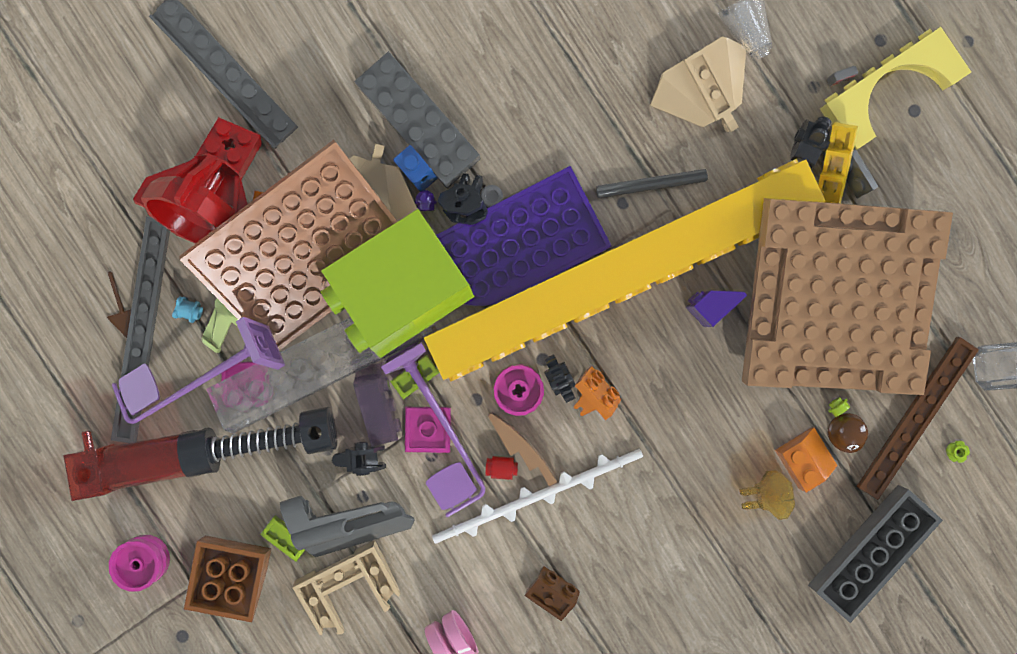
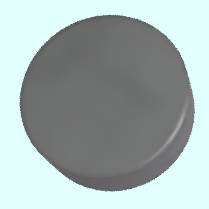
M488 185L482 190L481 198L486 207L489 208L503 201V193L498 186Z

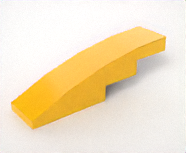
M834 122L832 125L830 144L826 150L823 171L820 174L818 184L826 201L825 203L841 204L858 126Z

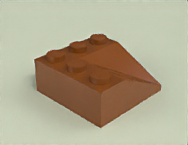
M206 535L199 539L196 543L184 610L252 623L266 577L271 548Z

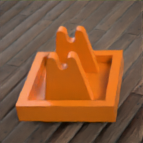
M592 366L584 372L575 384V387L582 395L574 405V409L582 407L581 416L597 410L607 420L613 415L622 400L619 392L614 387H610L605 381L603 374Z

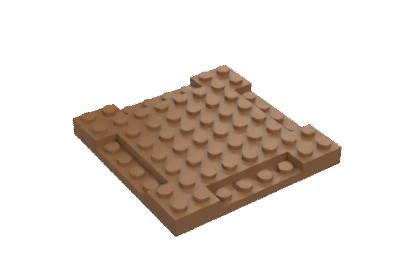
M764 198L742 382L747 386L781 388L802 386L924 395L931 350L927 349L936 285L940 260L946 259L953 212Z

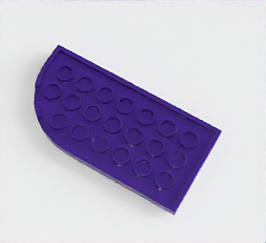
M571 166L487 208L486 219L474 225L458 223L436 235L472 290L474 298L464 304L473 306L495 305L612 247Z

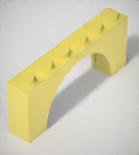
M941 27L934 32L931 29L918 36L919 42L913 44L911 41L899 49L900 55L894 57L893 54L880 62L882 67L877 70L872 67L862 74L863 80L858 83L856 80H853L843 87L845 92L839 96L835 92L824 100L826 105L821 107L820 110L825 117L830 118L831 126L834 122L858 126L854 144L856 150L877 137L869 120L868 105L875 84L884 74L895 70L920 72L935 81L943 91L971 73Z

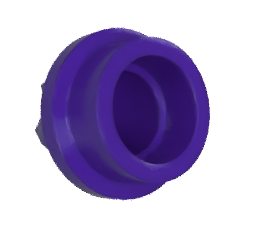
M428 190L418 193L414 201L419 211H435L434 205H437L433 193Z

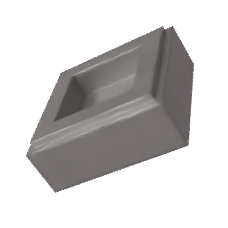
M856 66L837 71L829 76L827 79L829 87L858 74Z

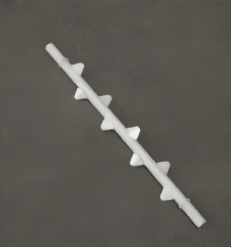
M637 449L621 457L617 456L616 459L611 461L604 455H599L597 467L573 477L566 472H561L559 482L535 493L523 487L520 490V498L496 509H492L485 504L482 506L481 515L456 526L452 525L451 528L432 535L433 541L436 544L455 535L459 536L462 532H467L474 537L477 535L479 525L501 516L513 522L515 521L517 509L541 499L553 504L556 493L580 483L588 489H592L594 477L618 467L622 468L623 465L642 458V452L640 449Z

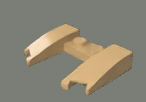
M375 540L356 549L354 554L318 572L314 570L294 581L292 588L319 635H323V628L332 627L337 628V634L344 633V627L328 594L363 576L371 587L384 613L390 608L387 601L393 593L399 597L400 590Z

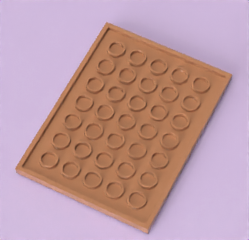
M333 139L181 254L179 258L238 320L246 317L268 325L280 351L332 311L320 292L330 285L321 270L398 221Z

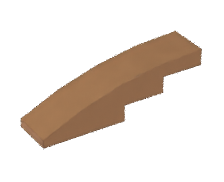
M493 412L489 413L488 417L510 456L519 451L529 471L538 467L549 487L557 483L550 468L529 441Z

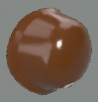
M844 413L835 417L828 426L827 433L830 442L838 450L846 453H854L861 450L868 438V428L865 422L858 415L852 413Z

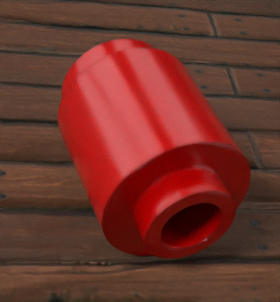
M492 456V458L486 459L485 476H491V479L513 480V476H517L518 462H514V457Z

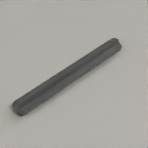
M706 169L598 185L596 193L598 198L700 183L708 180V174Z

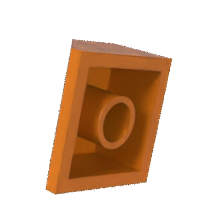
M814 427L775 450L796 486L806 493L825 482L838 466Z

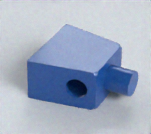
M411 145L393 159L394 163L419 192L426 190L438 179L433 170Z

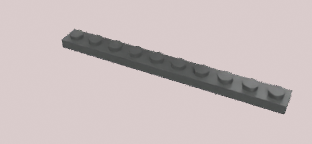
M147 216L121 378L142 364L149 366L170 230L152 217ZM118 401L111 441L135 444L137 443L140 421L135 424L126 422ZM126 409L130 419H135L141 415V411L131 415L128 409Z

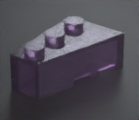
M383 362L356 368L353 382L371 447L397 441L399 432L402 431L400 419L395 417L394 411H396L394 398H391L389 380L381 368Z

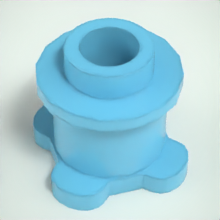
M179 296L176 300L172 317L175 319L185 318L190 323H194L201 318L203 307H201L199 301L191 302L188 301V297Z

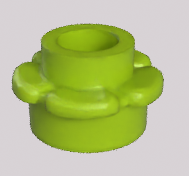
M836 398L828 404L831 407L828 412L832 413L834 417L843 414L850 408L847 403L848 399Z
M955 441L947 446L946 454L952 462L962 463L967 460L970 450L963 441Z

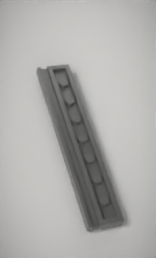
M165 0L153 15H149L152 21L274 149L298 128L293 120L179 0Z

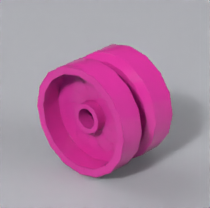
M523 364L511 365L503 369L497 376L494 384V398L498 406L506 413L515 416L527 415L535 411L541 404L544 396V385L539 374L531 367ZM516 385L523 387L521 393L514 391Z
M152 535L136 536L119 545L113 551L109 560V574L112 581L121 589L129 592L144 590L158 581L167 572L170 564V553L166 544L159 538Z

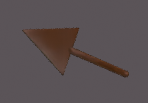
M109 271V280L120 313L108 316L107 318L127 338L131 309L124 311L113 273Z

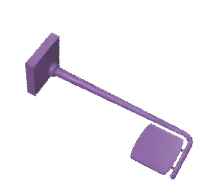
M246 317L237 320L236 324L245 343L244 349L135 419L128 417L126 409H128L131 415H135L159 400L158 387L147 364H142L119 379L120 389L118 390L116 383H113L112 387L125 421L129 424L141 421L247 357H251L252 362L277 370L285 366V363L269 326Z
M421 338L384 360L381 368L385 374L402 368L411 374L481 487L480 493L471 498V495L476 492L477 488L461 462L451 464L432 475L426 481V485L442 510L452 508L451 511L445 514L446 517H449L480 499L485 493V485L417 369L418 364L416 360L427 349L426 342ZM469 497L470 500L464 502L456 508L453 507Z

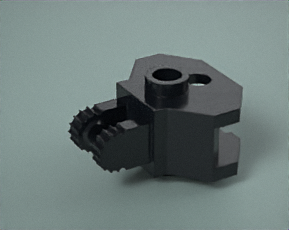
M824 116L819 117L815 122L807 119L804 121L801 128L795 134L790 160L793 161L801 158L807 160L811 169L815 166L821 153H825L830 144V140H828L831 125L830 118Z
M463 173L459 184L455 183L454 187L440 193L438 203L451 222L474 225L486 219L488 210L480 196L483 184L481 175H476L472 185H469L470 176Z
M368 442L354 443V447L347 448L342 453L334 454L331 461L335 467H347V472L356 474V476L369 475L370 472L386 468V463L378 462L377 451H384L385 445H368Z

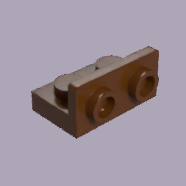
M543 566L538 577L526 590L524 596L562 621L575 607L580 591L573 584L559 577L554 571Z

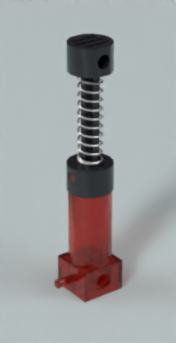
M330 407L301 411L299 424L294 422L293 426L285 424L282 428L277 425L275 429L268 427L266 431L260 428L257 432L251 430L248 434L241 432L239 436L236 433H233L231 437L224 435L222 439L216 436L212 428L208 427L201 430H191L176 435L116 446L109 444L94 447L91 431H84L81 433L84 449L63 455L71 500L76 501L103 496L118 489L182 477L216 473L220 468V459L226 460L227 456H231L234 459L235 455L240 454L243 457L244 453L252 455L254 451H258L259 454L261 450L266 449L269 452L271 448H275L278 451L281 446L287 449L288 445L293 444L296 447L298 443H302L307 454L335 450L338 440L332 410ZM316 426L321 429V435L317 433Z

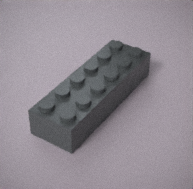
M389 51L354 81L358 89L403 140L416 150L447 189L463 173H466L481 160L480 154Z
M897 485L808 586L851 623L943 520L909 489Z

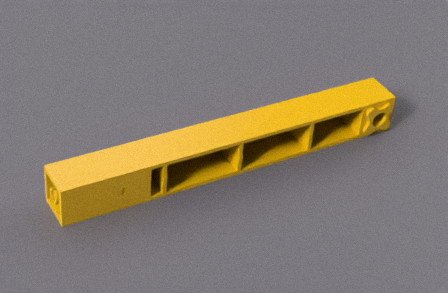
M795 159L758 177V182L424 337L442 379L449 378L450 382L483 367V361L491 359L492 362L526 347L524 342L532 339L535 343L567 328L566 323L571 320L574 323H578L610 308L608 303L615 301V304L621 303L651 289L650 284L656 282L657 285L693 269L692 264L694 263L701 265L736 249L734 244L741 246L758 239L764 198L826 202L807 160L798 162Z

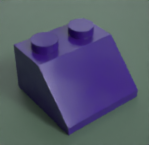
M736 291L696 292L688 299L690 304L686 308L703 327H714L747 294Z

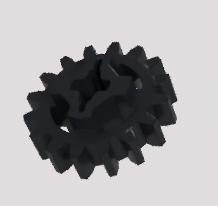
M554 354L545 358L544 360L549 369L544 371V374L555 395L561 394L566 403L576 399L571 389L575 387V382L565 362L559 364Z

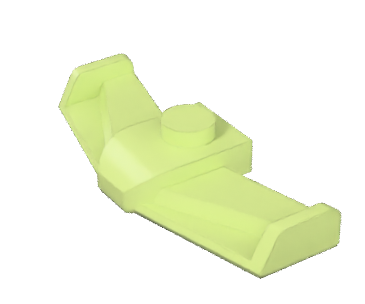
M218 299L215 300V308L201 338L202 343L216 353L221 351V346L231 323L237 326L236 321L238 320Z

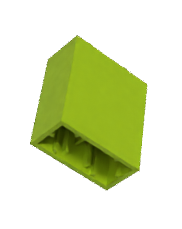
M419 209L321 270L330 284L320 291L326 303L335 315L346 309L354 322L344 329L359 353L370 347L380 358L474 298L468 282Z

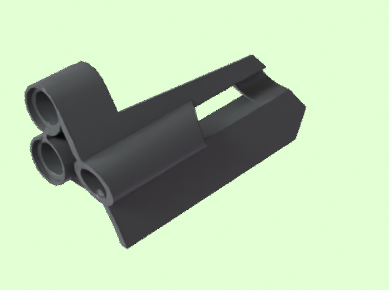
M302 496L280 502L281 514L291 535L294 547L297 550L305 549L314 557L411 529L415 521L414 517L405 514L403 507L396 502H380L316 517V514L313 515L309 501L305 500Z

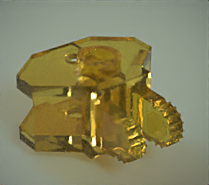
M777 470L766 471L761 481L755 484L754 487L739 489L740 495L743 496L756 494V501L741 503L742 509L745 510L761 508L762 510H767L778 520L788 519L795 507L792 483Z

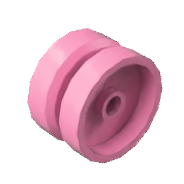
M452 610L442 617V624L434 621L425 627V635L433 654H478L477 645L469 628L456 611Z

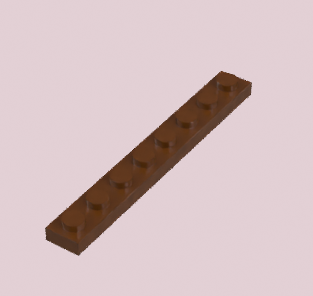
M961 337L954 339L926 381L924 395L916 396L856 487L874 499H880L979 351L978 348Z

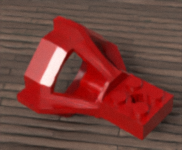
M218 117L194 158L188 162L146 177L133 197L134 203L144 207L149 216L176 236L196 244L248 205L242 178L262 145L261 135Z

